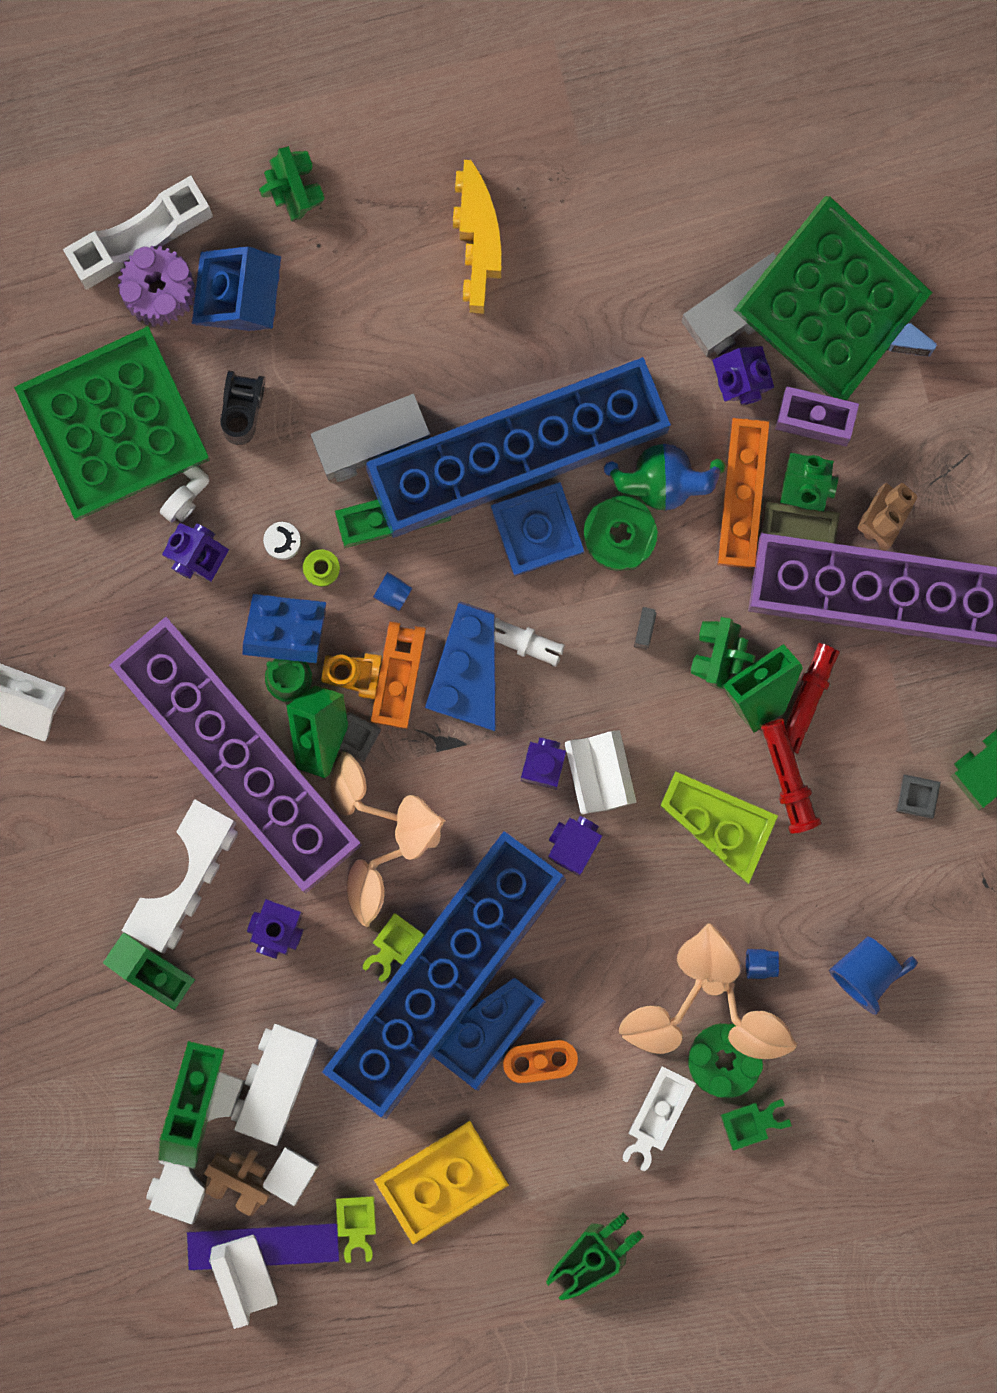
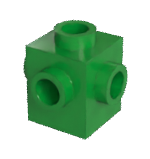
M790 452L780 503L798 506L804 510L813 509L824 512L827 497L835 498L839 477L832 476L834 461L823 459L816 455L807 456Z

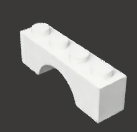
M189 176L159 193L157 198L146 209L131 219L107 230L94 231L64 248L63 251L87 290L120 271L121 268H125L124 262L130 261L129 256H133L135 250L144 246L149 248L154 246V249H158L159 246L167 244L212 218L213 215L192 176Z
M194 799L177 830L189 854V867L184 881L175 891L167 896L155 899L139 898L122 931L161 953H165L168 947L173 950L184 932L179 926L185 915L192 917L201 902L202 897L197 895L204 882L210 884L220 867V864L215 861L221 850L228 851L237 837L238 832L234 830L236 822Z
M222 1072L219 1073L208 1122L215 1118L231 1117L233 1115L245 1080ZM159 1160V1163L165 1166L160 1179L153 1178L146 1196V1199L152 1201L149 1210L194 1224L205 1196V1184L198 1179L193 1168Z

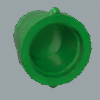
M274 659L272 662L268 661L266 663L265 684L269 693L275 699L291 703L312 687L313 674L306 662Z

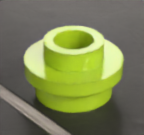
M323 549L315 550L305 558L303 572L311 584L324 587L332 584L338 578L340 564L332 552ZM319 561H324L328 564V570L324 574H318L314 570L315 564Z

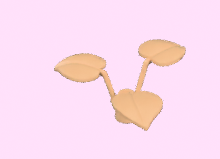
M341 752L331 778V798L337 811L342 815H352L356 808L361 812L394 820L398 823L395 830V838L400 849L371 860L369 865L365 860L358 859L352 865L348 875L347 895L351 909L363 926L370 927V923L381 910L385 894L383 879L376 868L380 864L402 855L409 860L417 859L427 848L437 847L441 836L440 829L445 820L433 812L420 797L409 795L403 799L397 814L365 805L361 801L367 789L364 772L350 753Z
M711 923L707 924L696 936L685 942L678 952L677 963L686 975L696 979V982L677 1015L670 1018L668 1012L662 1007L645 1006L628 1014L622 1020L619 1027V1034L636 1047L656 1054L669 1053L681 1044L683 1034L676 1025L681 1022L702 988L710 995H720L724 991L727 992L731 1020L736 1025V1027L730 1030L728 1039L732 1046L742 1054L756 1059H773L784 1056L797 1047V1043L794 1041L787 1025L772 1013L753 1011L745 1014L742 1019L738 1016L734 995L735 983L733 981L739 976L741 970L740 960L730 943Z

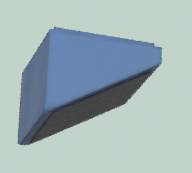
M908 323L892 342L888 350L896 353L930 357L937 347V343L914 325Z

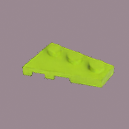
M676 771L660 805L661 808L746 884L750 883L778 815Z

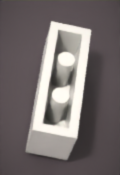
M274 1024L272 1030L265 1029L258 1047L259 1050L264 1051L259 1066L256 1064L251 1065L245 1081V1085L250 1086V1090L245 1101L238 1100L231 1120L237 1122L235 1131L275 1146L279 1145L318 1039L278 1024Z

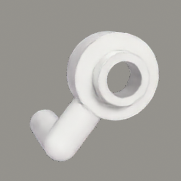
M198 466L183 472L191 481L186 486L183 485L177 489L160 510V514L171 523L177 519L183 522L196 507L193 503L194 498L209 483L208 475Z

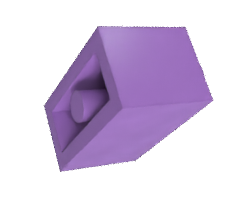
M787 386L783 394L775 430L847 447L851 440L859 404Z

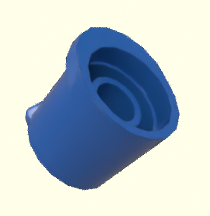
M867 936L830 968L829 972L851 998L865 1010L876 1015L880 1011L878 1004L880 997L894 981L914 969L918 962L911 956L900 965L885 947Z

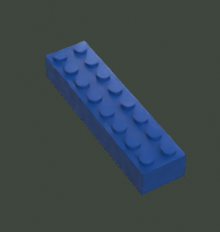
M644 357L368 461L366 462V471L391 535L395 538L668 433L671 424Z
M503 831L322 1073L378 1116L387 1120L458 1023L463 1019L566 882L564 875Z

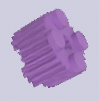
M144 246L135 250L133 256H129V262H124L125 268L120 269L122 275L118 276L120 284H118L119 293L126 308L129 309L132 316H136L139 322L143 320L145 325L151 323L152 327H155L157 324L163 326V322L166 321L168 324H171V319L177 321L178 315L183 317L185 311H190L189 305H193L192 298L195 297L193 290L195 288L194 279L187 263L181 256L178 257L177 252L171 253L169 248H166L164 251L162 246H159L158 249H154V246L150 248ZM155 281H162L165 286L164 289L157 288V292L152 293L150 285Z

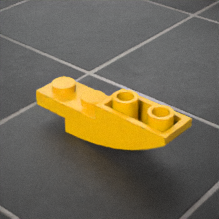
M464 160L463 171H456L455 193H462L461 207L454 206L453 229H459L460 240L473 241V244L466 243L465 266H472L471 280L464 279L463 302H470V313L484 314L487 278L501 279L500 232L496 212L482 176L472 160Z

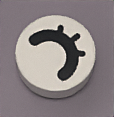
M274 523L264 534L265 549L275 559L288 560L294 557L300 549V534L290 523Z

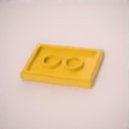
M471 1121L374 1179L412 1244H415L509 1186Z

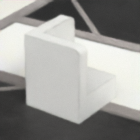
M285 1147L264 1181L263 1187L295 1206L319 1165L291 1148Z

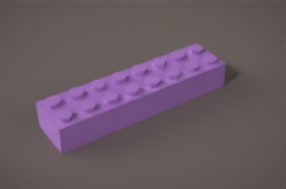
M761 533L757 545L748 612L997 648V567Z
M167 617L162 619L109 664L305 894L362 846Z

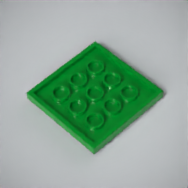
M824 196L733 311L826 396L847 401L933 292L831 196Z
M149 326L14 387L75 521L210 460Z

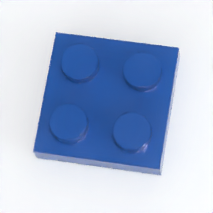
M561 482L491 505V510L514 577L584 554V549Z
M253 594L243 640L242 655L317 663L326 615V602Z

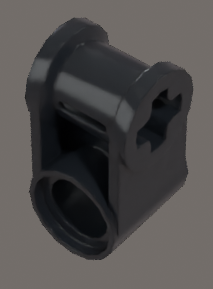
M228 370L224 387L220 425L225 438L230 443L243 445L254 437L259 409L261 408L264 396L265 376L259 375L256 379L238 376L235 374V371ZM235 418H243L248 422L247 427L241 432L230 431L228 425Z

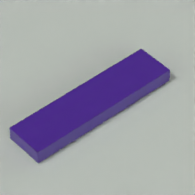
M337 1223L187 1232L189 1270L212 1269L210 1263L212 1247L250 1235L256 1236L266 1266L340 1261Z

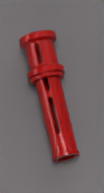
M777 719L763 724L761 729L763 730L782 792L779 793V801L781 804H785L791 823L788 829L790 834H796L816 828L822 822L820 817L815 816L809 797L812 794L811 788L803 784L784 719Z

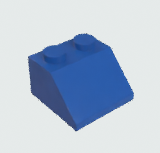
M248 246L200 252L192 324L245 331L273 329L281 256Z

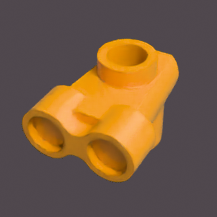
M365 653L364 658L348 657L346 655H325L321 682L359 692L358 697L375 699L382 656ZM340 666H345L349 669V675L345 679H339L335 676V671Z

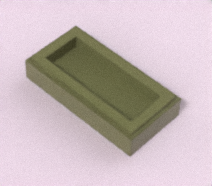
M767 502L762 533L835 544L840 513L823 512L813 509L804 510L797 506Z

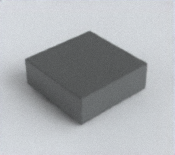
M642 608L634 647L645 650L649 648L657 614L655 609Z
M348 712V728L340 750L348 752L358 760L365 762L381 732V728Z
M904 774L896 812L933 819L941 782Z

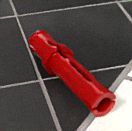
M818 643L807 673L803 672L800 680L803 682L785 725L793 752L797 755L824 690L827 691L830 686L828 679L840 654L839 650L822 643Z

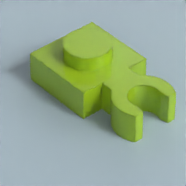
M394 913L373 942L381 951L378 955L368 957L363 964V969L367 971L373 963H381L384 967V972L378 980L383 983L391 974V963L395 959L403 965L425 935Z
M374 1196L337 1198L338 1237L349 1236V1243L344 1250L346 1263L352 1262L351 1252L356 1247L363 1248L366 1253V1262H371L373 1250L366 1241V1235H376Z

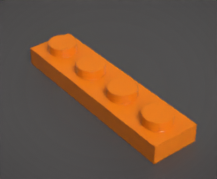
M732 418L717 563L719 566L755 568L769 421Z

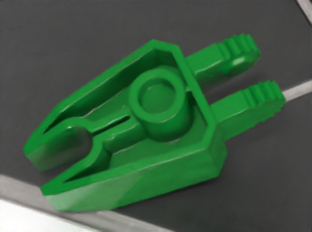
M624 1212L619 1214L605 1227L603 1224L591 1223L555 1265L546 1281L548 1286L563 1274H575L573 1277L574 1283L558 1297L560 1301L585 1293L618 1274L625 1266L626 1252L634 1247L644 1236L638 1230L632 1232L621 1244L615 1240L611 1234L623 1227L629 1219Z

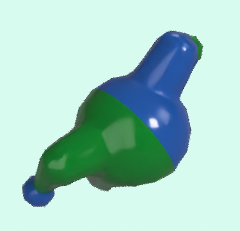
M660 444L651 446L642 452L637 459L635 472L624 473L619 470L618 463L609 461L604 466V473L612 478L618 491L639 496L646 505L655 510L667 511L676 509L684 504L689 496L712 493L717 485L719 475L725 471L726 464L721 459H715L711 461L710 470L703 472L693 471L689 457L683 450L674 445Z

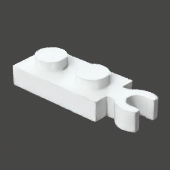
M663 1066L661 1067L628 1133L638 1139L635 1144L626 1148L623 1153V1161L628 1162L632 1153L641 1152L644 1156V1162L641 1164L640 1169L646 1171L649 1168L652 1160L650 1153L652 1146L663 1150L696 1083Z

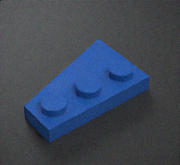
M461 601L458 603L425 708L496 731L494 612Z
M516 978L512 979L466 1013L434 1055V1058L475 1090L479 1091L546 1001Z

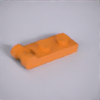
M389 622L371 723L408 730L426 634L425 627L415 626V629L401 627V623ZM398 641L410 643V653L396 651Z

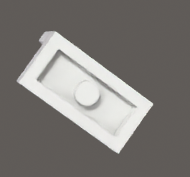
M0 664V725L38 740L46 741L50 733L53 716L64 698L66 688Z
M620 730L565 742L581 814L608 811L637 803Z
M255 1235L212 1247L210 1263L234 1329L249 1325L250 1313L277 1305L278 1297Z

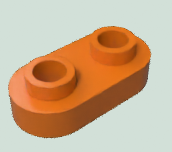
M562 1040L521 1045L507 1052L504 1057L503 1068L508 1078L517 1083L563 1078L575 1070L578 1056L575 1048L570 1043ZM555 1052L565 1054L566 1062L563 1066H555L552 1063V1055ZM519 1057H525L529 1061V1068L524 1072H520L515 1068V1060Z

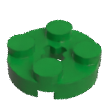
M627 496L612 497V499L605 500L596 505L590 511L584 526V540L587 552L599 565L614 571L633 570L639 567L653 553L658 537L655 519L647 506L639 500ZM620 524H625L627 526L626 532L631 535V538L629 540L623 539L621 543L614 542L615 536L610 534L611 528L618 529Z
M719 1023L705 1028L695 1037L689 1051L688 1068L692 1079L700 1089L716 1097L733 1098L746 1093L756 1084L763 1070V1059L748 1057L736 1050L730 1043L728 1035L730 1030L736 1027L735 1024ZM721 1050H724L726 1054L733 1052L736 1057L732 1061L734 1068L730 1071L725 1067L720 1069L716 1067L715 1063L719 1060L717 1053Z

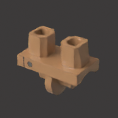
M886 482L879 488L869 508L861 516L857 528L864 533V537L867 540L875 539L878 542L879 548L882 551H887L893 545L918 498L917 495L904 483L899 484L893 489Z
M251 1149L247 1157H244L233 1151L230 1159L217 1152L204 1173L208 1176L205 1193L216 1199H222L229 1187L241 1193L235 1207L244 1214L253 1216L261 1204H266L272 1194L263 1187V1183L266 1180V1177L263 1175L267 1168L254 1162L259 1152Z

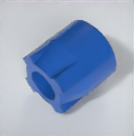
M387 572L373 598L400 611L412 587Z
M747 949L745 961L747 979L778 977L779 952L765 949Z

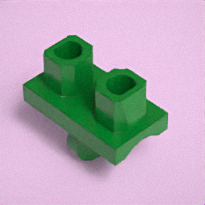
M289 146L279 148L277 150L278 155L269 161L272 169L264 172L267 183L259 188V192L263 198L273 197L276 207L285 205L292 222L302 219L308 210L319 206L325 197L318 183L303 186L300 176L309 174L312 170V161L308 151L291 152Z
M721 617L720 622L703 621L699 633V641L714 645L711 658L699 655L693 658L691 674L705 680L715 688L724 690L722 684L729 680L730 674H739L742 671L743 663L754 664L756 656L746 653L749 640L739 637L741 625L725 617Z

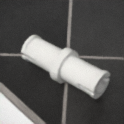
M497 617L495 618V629L505 632V634H501L495 631V642L517 650V655L525 657L527 654L557 667L560 661L559 656L551 654L547 650L562 655L565 647L564 644H559L535 634V630L527 627L524 630Z

